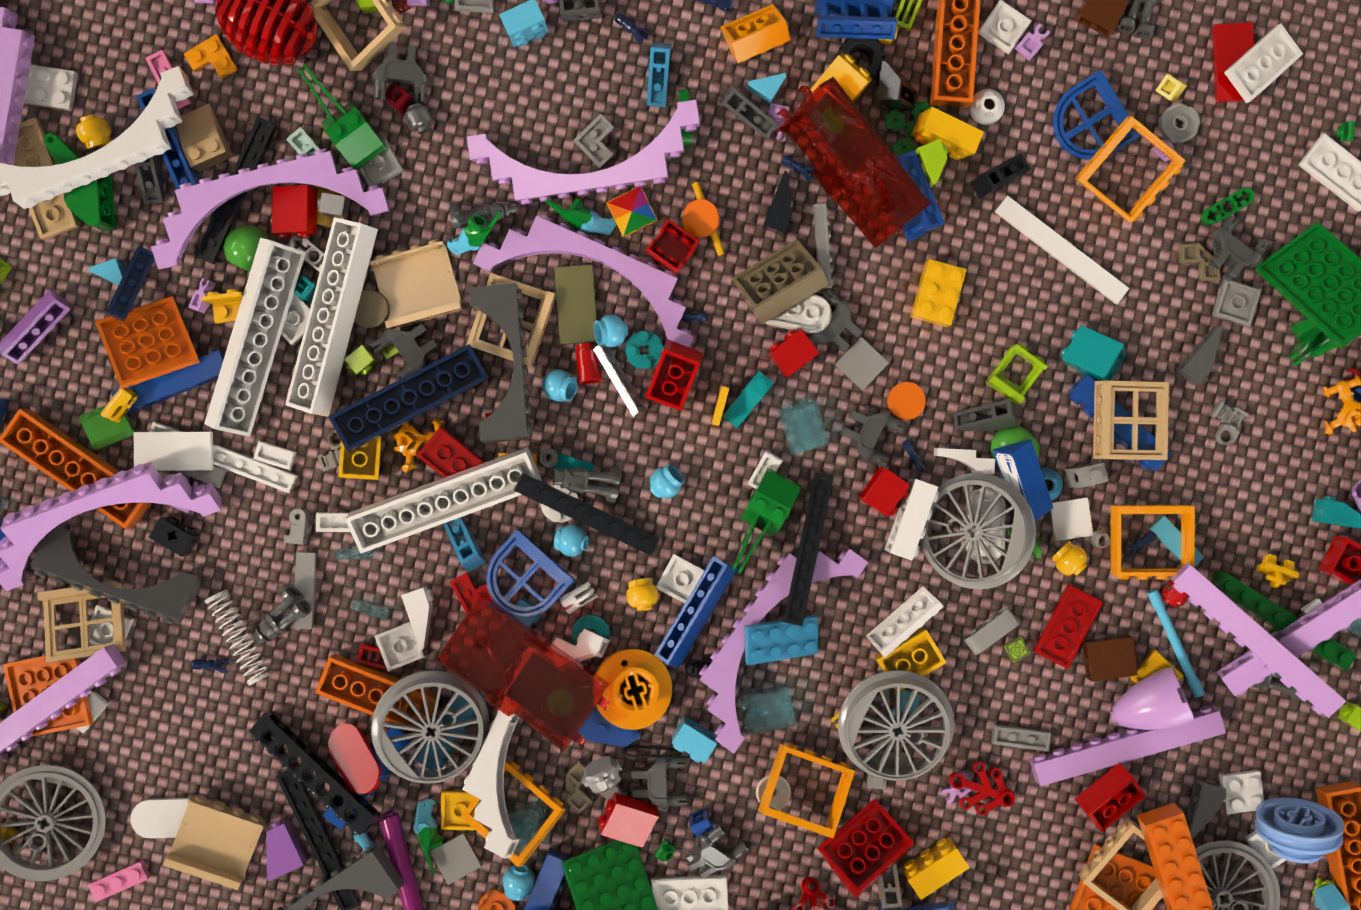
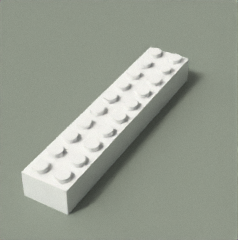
M334 217L285 405L310 414L329 416L378 229Z
M260 238L206 416L205 425L213 429L250 437L306 252ZM276 309L275 314L272 317V311Z
M529 447L352 511L345 520L360 553H364L522 495L514 491L522 472L540 481L542 479Z

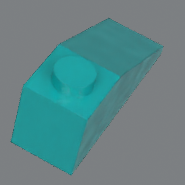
M758 371L722 417L738 428L774 382Z
M1324 496V499H1315L1313 522L1361 529V514L1347 504L1337 502V498Z

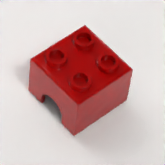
M668 218L657 237L646 248V254L678 276L700 245V240Z
M794 328L784 336L786 339L784 342L777 341L769 348L771 352L768 354V357L784 378L791 376L819 354L802 329L796 331Z
M879 467L858 499L881 515L893 516L899 508L897 504L900 499L904 500L908 496L910 485L887 468Z

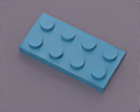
M815 615L805 616L803 627L783 623V620L744 626L745 663L748 665L818 654V617Z

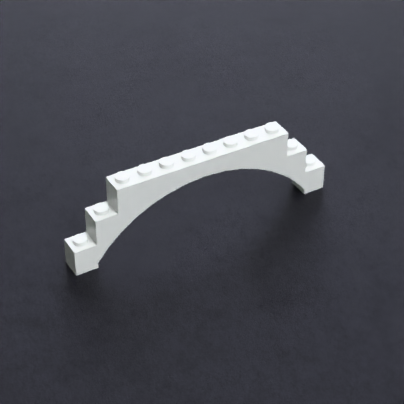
M179 66L160 73L162 78L157 90L136 121L115 140L85 157L63 164L43 167H20L0 163V196L8 195L11 192L15 203L23 209L31 208L40 202L51 200L62 193L70 192L79 186L87 185L94 180L107 177L111 173L124 170L128 166L144 162L150 157L170 150L171 146L165 129L183 122L176 102L183 101L194 95L187 75Z
M584 629L577 638L576 646L557 637L550 645L549 654L528 646V649L523 652L522 662L516 668L514 679L507 687L505 694L533 653H536L562 672L583 660L596 656L602 658L610 640ZM507 695L498 706V714L489 726L490 731L482 741L479 755L475 757L472 763L473 768L470 774L466 776L464 780L465 785L462 789L481 800L475 808L473 819L492 829L486 837L484 848L502 858H511L520 840L514 835L506 809L504 768L510 739L525 709Z

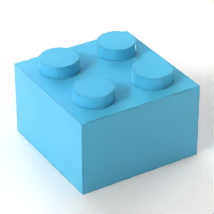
M529 0L499 14L513 47L525 46L529 40L534 38L540 39L549 32L536 0Z
M685 715L672 734L673 747L682 753L684 751L689 753L690 758L698 763L700 761L706 763L716 747L717 741L715 740L716 735Z

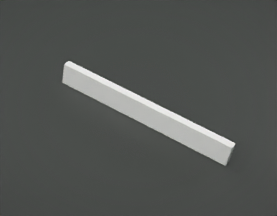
M1008 195L995 210L996 214L1113 303L1118 304L1129 290L1126 285Z
M153 421L149 432L182 431ZM213 443V465L284 492L292 493L298 475Z

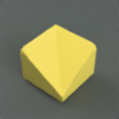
M1167 74L1155 91L1170 101L1176 102L1187 85L1174 76Z

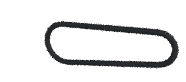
M628 745L622 748V753L632 758H690V756L632 755L625 752L628 748L678 751L675 748Z

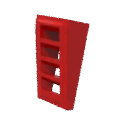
M361 642L356 663L387 670L383 659L382 663L378 662L381 653L379 647ZM365 649L369 650L366 659L363 658ZM373 651L376 652L374 661L371 660Z

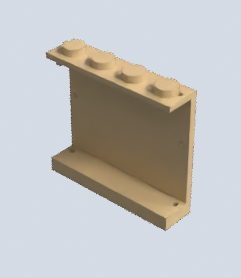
M439 239L428 242L429 245L422 247L421 245H414L410 247V250L404 252L396 250L386 257L378 255L369 262V265L373 268L379 292L389 303V316L387 321H385L387 329L394 330L464 310L448 250L443 241H439Z
M192 795L187 803L189 805L163 866L238 890L266 819H263L259 814L245 813L241 808L228 807L220 801L213 802L207 800L203 795Z

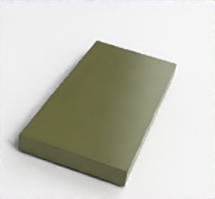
M593 265L555 267L560 344L596 342L593 331L594 322L597 321Z

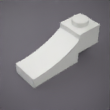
M934 448V456L946 457L961 462L971 469V473H995V459L976 458V450Z

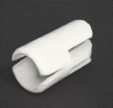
M589 581L560 597V602L563 607H566L565 611L568 614L598 598V595L594 593L593 587H590Z

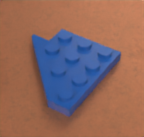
M594 675L580 684L591 693ZM592 698L567 737L626 747L641 737L638 729H623L611 724L598 711ZM553 727L548 730L549 734L564 736Z

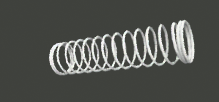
M224 590L209 597L204 602H206L205 604H208L210 602L216 601L211 606H209V610L221 607L218 610H216L212 614V616H217L226 613L219 617L215 621V623H220L230 619L229 621L225 622L223 625L219 627V629L222 630L233 626L232 628H230L222 634V636H227L236 633L235 635L227 639L226 643H230L235 640L241 639L235 644H233L229 649L232 650L245 645L233 654V656H237L245 652H248L247 654L239 658L236 661V663H240L250 658H253L252 660L248 661L243 666H241L240 669L242 670L255 664H258L255 667L248 670L246 673H244L243 676H248L250 674L262 670L261 672H259L247 681L248 685H252L253 683L269 676L271 673L270 671H268L260 675L268 669L267 666L250 672L253 669L260 666L262 663H264L265 660H261L246 666L247 664L257 659L261 655L260 653L243 659L244 657H246L258 648L253 647L243 652H240L241 650L252 644L254 640L235 646L247 637H249L251 635L250 633L231 640L232 638H234L235 636H237L238 634L247 629V627H243L241 629L228 633L229 631L243 623V620L223 627L227 623L231 622L232 620L240 616V614H236L226 619L220 620L224 616L228 615L229 613L237 609V607H233L226 611L215 614L233 602V600H231L221 605L212 607L230 595L228 594V590Z

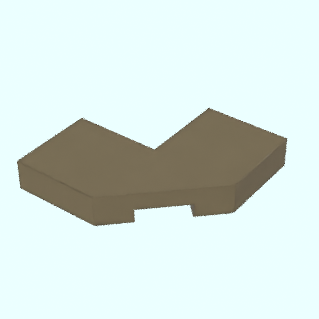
M1200 243L1178 245L1179 264L1198 263L1199 282L1221 280L1220 267L1217 266L1214 271L1208 267L1213 256L1205 250V247Z
M580 759L565 774V801L578 814L593 801L580 787L583 784L581 777L584 776V768L586 767Z

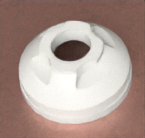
M984 89L977 92L973 96V103L969 106L971 117L982 125H990L997 122L1005 109L1002 96L992 89ZM986 99L994 101L995 106L993 109L985 108L984 101Z
M769 775L763 777L756 787V797L759 803L761 802ZM781 776L778 777L775 786L776 792L769 804L770 807L778 810L787 805L791 796L789 783Z

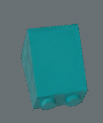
M1081 325L1078 330L1075 329L1071 336L1072 342L1069 347L1066 346L1061 354L1063 363L1083 375H1089L1095 381H1112L1126 356L1124 344Z

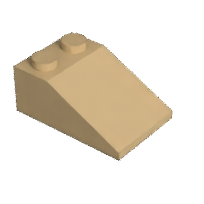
M210 103L181 116L183 122L176 124L183 152L191 168L200 172L234 157Z

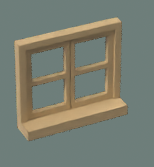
M490 273L486 286L516 283L518 288L522 289V294L541 300L534 323L521 320L522 327L531 330L526 344L527 357H524V365L533 367L556 299V294ZM478 311L466 345L470 344L472 348L514 361L512 351L503 348L507 338L505 332L499 346L479 340L487 315Z
M1095 381L1093 459L1167 460L1169 382ZM1115 391H1133L1132 417H1114ZM1139 391L1156 392V418L1138 417ZM1114 424H1132V450H1114ZM1138 424H1156L1155 450H1137Z
M103 582L104 584L112 587L122 588V583L120 582ZM71 587L37 593L38 600L43 601L46 663L91 657L103 647L112 644L116 646L119 652L126 651L123 603L114 604L111 602L112 618L89 621L88 600L100 598L89 594L88 590L83 589L79 591ZM79 602L80 622L57 626L56 605ZM112 622L114 643L90 646L89 625ZM80 627L81 648L58 651L57 630Z

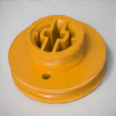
M623 649L609 655L596 670L592 683L593 700L598 711L611 724L629 730L642 729L655 723L666 712L672 697L671 677L666 666L653 654L640 649ZM626 660L627 666H622L621 662ZM629 676L632 683L639 686V689L635 690L639 704H636L634 695L629 692L627 693V690L631 689L628 680ZM637 676L642 677L645 682L639 680ZM647 687H648V688H649V692H648L647 698L645 699V698H644V695L647 694ZM622 697L626 698L629 701V704L625 702Z

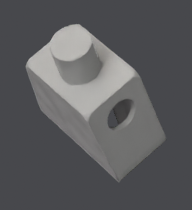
M1101 461L1064 469L1068 488H1082L1108 482L1105 464Z

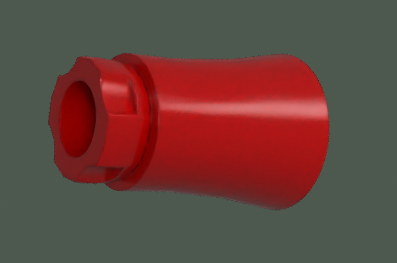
M589 342L576 345L578 385L604 381L597 355L593 350L595 349L594 343Z

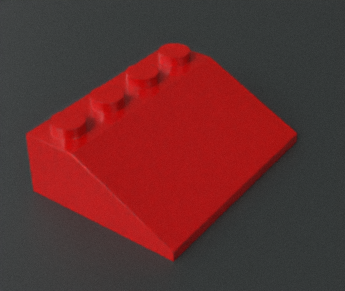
M874 798L835 832L834 838L829 837L817 849L845 887L855 898H858L913 849L914 841Z

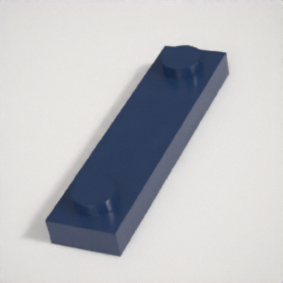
M141 246L137 247L105 314L125 322L155 261L152 251Z

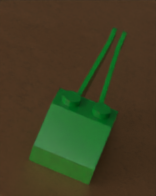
M303 64L311 78L339 108L337 112L331 114L300 67L297 69L328 115V118L321 122L324 131L355 170H358L387 149L353 101L343 106L313 74L309 67Z
M52 133L44 136V144L57 165L81 158L60 137ZM112 173L107 177L99 178L64 194V201L67 207L87 225L103 231H116Z
M1305 316L1290 326L1298 338L1291 354L1288 356L1290 360L1294 359L1292 362L1294 366L1300 364L1309 356L1311 358L1318 357L1338 347Z
M767 467L740 516V519L749 523L732 570L736 569L742 558L754 527L762 531L741 563L738 570L740 574L764 533L775 536L793 507L801 489L800 484Z

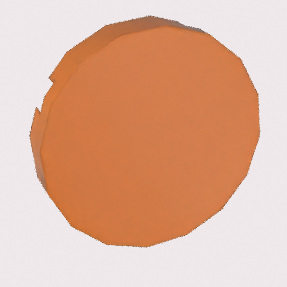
M697 199L686 206L683 211L682 222L688 233L694 237L705 238L717 231L721 217L714 203L709 200Z
M911 382L895 385L887 397L888 409L896 418L902 420L916 418L922 413L926 404L923 390Z
M493 889L487 891L481 897L478 910H516V904L514 900L506 897L504 890Z

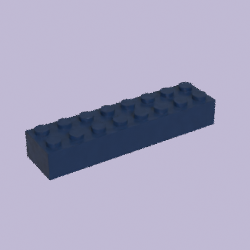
M469 344L328 417L347 452L350 453L486 382L488 376Z

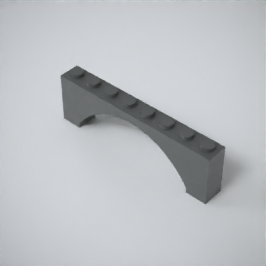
M516 283L469 288L471 308L474 311H481L503 329L510 342L514 359L512 381L505 398L487 419L479 421L480 441L485 444L530 439V434H533L532 422H529L528 415L531 414V405L527 403V395H530L529 384H526L525 376H528V366L524 365L527 349L526 346H523L522 339L526 337L525 328L521 325V319H524L523 308H520V301L523 300L522 289H519Z
M56 526L48 533L30 564L35 570L34 573L40 577H52V580L59 584L69 583L76 590H88L89 594L98 598L101 596L107 597V600L114 604L121 602L133 611L140 609L147 616L153 618L155 616L162 617V620L169 624L174 622L181 624L202 584L199 577L180 571L177 576L165 582L145 588L123 589L101 583L83 569L76 552L75 540L77 537L71 530Z
M379 845L374 848L369 846L360 853L362 856L359 858L354 856L345 863L346 866L344 868L339 866L330 873L331 876L329 878H321L315 883L316 886L314 888H306L300 893L301 897L297 899L295 896L286 903V907L282 909L280 906L275 910H306L308 905L319 896L341 889L371 892L381 896L384 900L398 891L405 882Z

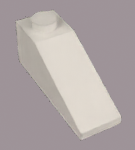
M427 586L401 595L420 650L428 645L433 607L432 600H434L433 593L430 589L428 590Z

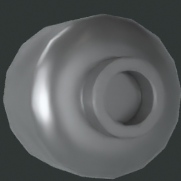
M421 103L413 104L407 108L404 116L409 129L413 132H418V134L428 132L429 127L433 124L429 109Z

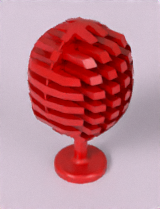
M216 0L215 13L217 14L218 24L222 33L225 34L232 46H235L242 54L246 53V56L253 60L258 59L259 62L264 64L271 62V65L280 66L282 63L286 66L295 65L299 56H301L302 60L308 54L317 39V20L314 21V10L307 0Z

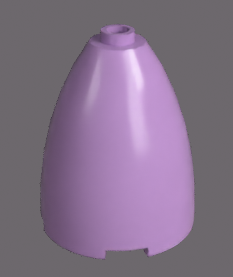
M1173 667L1157 671L1133 685L1117 700L1112 707L1113 711L1110 712L1113 722H1118L1119 726L1141 730L1169 729L1196 721Z

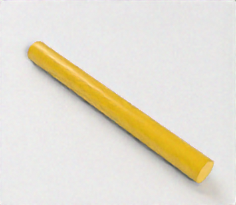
M699 182L693 183L692 187L696 198L705 200ZM716 231L710 236L717 255L721 256L725 252Z

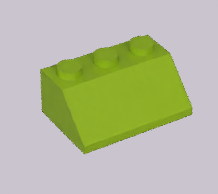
M940 139L918 147L915 150L930 188L937 184L947 160L948 151L946 145Z

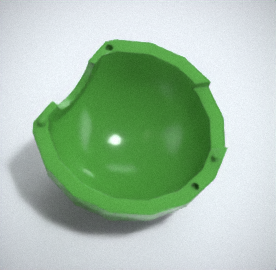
M253 225L240 226L232 230L226 237L223 247L226 260L250 272L260 238L271 240L268 233L262 228Z
M1018 425L996 432L991 440L990 451L992 459H995L993 449L1032 439L1038 458L1040 445L1027 430Z

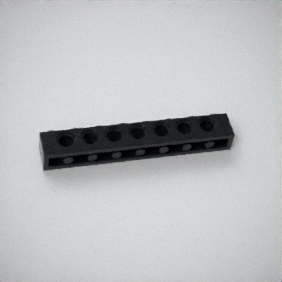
M273 712L263 713L249 730L256 742L263 744L270 755L279 759L280 764L284 768L289 769L294 774L295 779L303 782L310 793L317 795L324 806L331 808L339 820L345 821L353 833L361 835L367 832L381 815L361 794L352 792L344 779ZM271 732L275 735L274 740L271 738ZM285 744L288 746V752L284 750ZM298 757L301 758L302 765H299ZM312 770H314L316 773L315 778H313L311 775ZM325 783L329 784V791L326 790ZM339 796L343 797V804L339 802ZM353 808L356 809L358 813L357 817L353 815Z

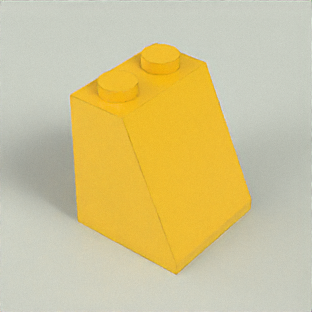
M842 53L832 62L810 89L809 93L816 100L820 101L833 87L850 109L872 79L869 77L870 73L865 68H859L854 63L855 59L851 55Z

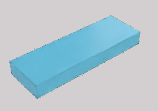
M1161 516L1149 530L1154 532L1157 538L1181 562V532L1165 516ZM1196 548L1194 567L1204 558Z

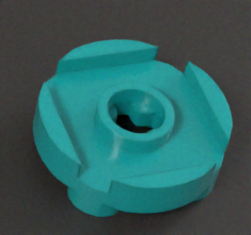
M640 331L629 338L625 353L628 361L634 367L649 369L657 366L663 351V345L660 338L654 333ZM641 346H649L648 351L650 353L648 355H641L639 348Z
M588 614L579 618L572 628V638L575 646L577 645L579 634L584 629L590 631L593 629L596 634L608 640L610 638V629L607 622L597 615Z

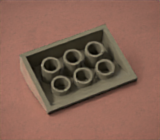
M798 239L732 278L734 284L761 324L771 320L829 285L822 267Z

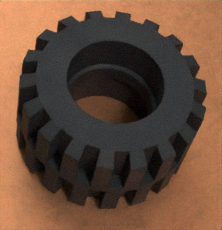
M846 38L844 43H841L836 58L842 53L851 55L854 52H862L866 54L871 63L870 67L866 68L870 73L869 77L872 79L868 84L870 85L878 78L882 61H886L884 60L886 53L882 51L883 45H878V39Z

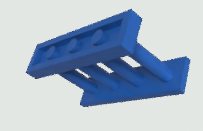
M816 0L814 14H822V16H818L816 37L895 40L897 18L888 17L892 14L893 0ZM849 15H859L861 17H854Z
M915 151L897 157L895 159L897 165L878 171L908 242L925 236L924 230L927 232L945 224Z

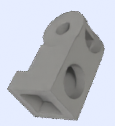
M303 508L294 509L289 515L291 522L290 534L284 535V543L308 544L310 514Z

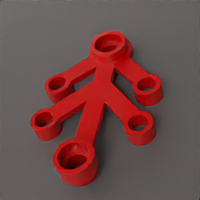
M980 761L973 762L972 770L978 774L981 784L965 779L959 772H953L948 777V783L953 788L961 789L965 787L978 792L969 798L962 797L959 799L958 804L964 810H968L972 805L976 804L975 811L979 815L984 816L988 811L1000 805L1002 807H1010L1015 803V794L1011 789L1006 788L1001 777L1002 772L997 767H991L988 774L995 780L998 790L992 789L985 772V765ZM980 764L981 767L977 770L976 767ZM997 770V774L993 776V772ZM957 776V781L953 782V779ZM989 796L995 798L986 804L980 802ZM984 806L983 811L980 812V808Z
M806 877L801 882L803 893L798 904L792 906L791 910H797V908L805 910L804 907L808 899L810 903L809 910L833 909L836 903L834 898L828 897L819 889V882L815 878ZM817 898L822 901L824 908L818 904Z

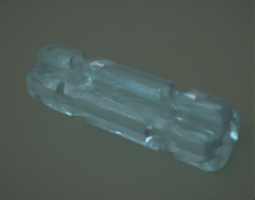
M337 549L335 551V558L337 560L345 558L346 560L372 559L374 555L373 549L364 553H360L359 549Z
M354 600L351 608L373 617L378 616L382 620H387L390 612L387 609H380L378 606L366 602L363 603L360 600Z

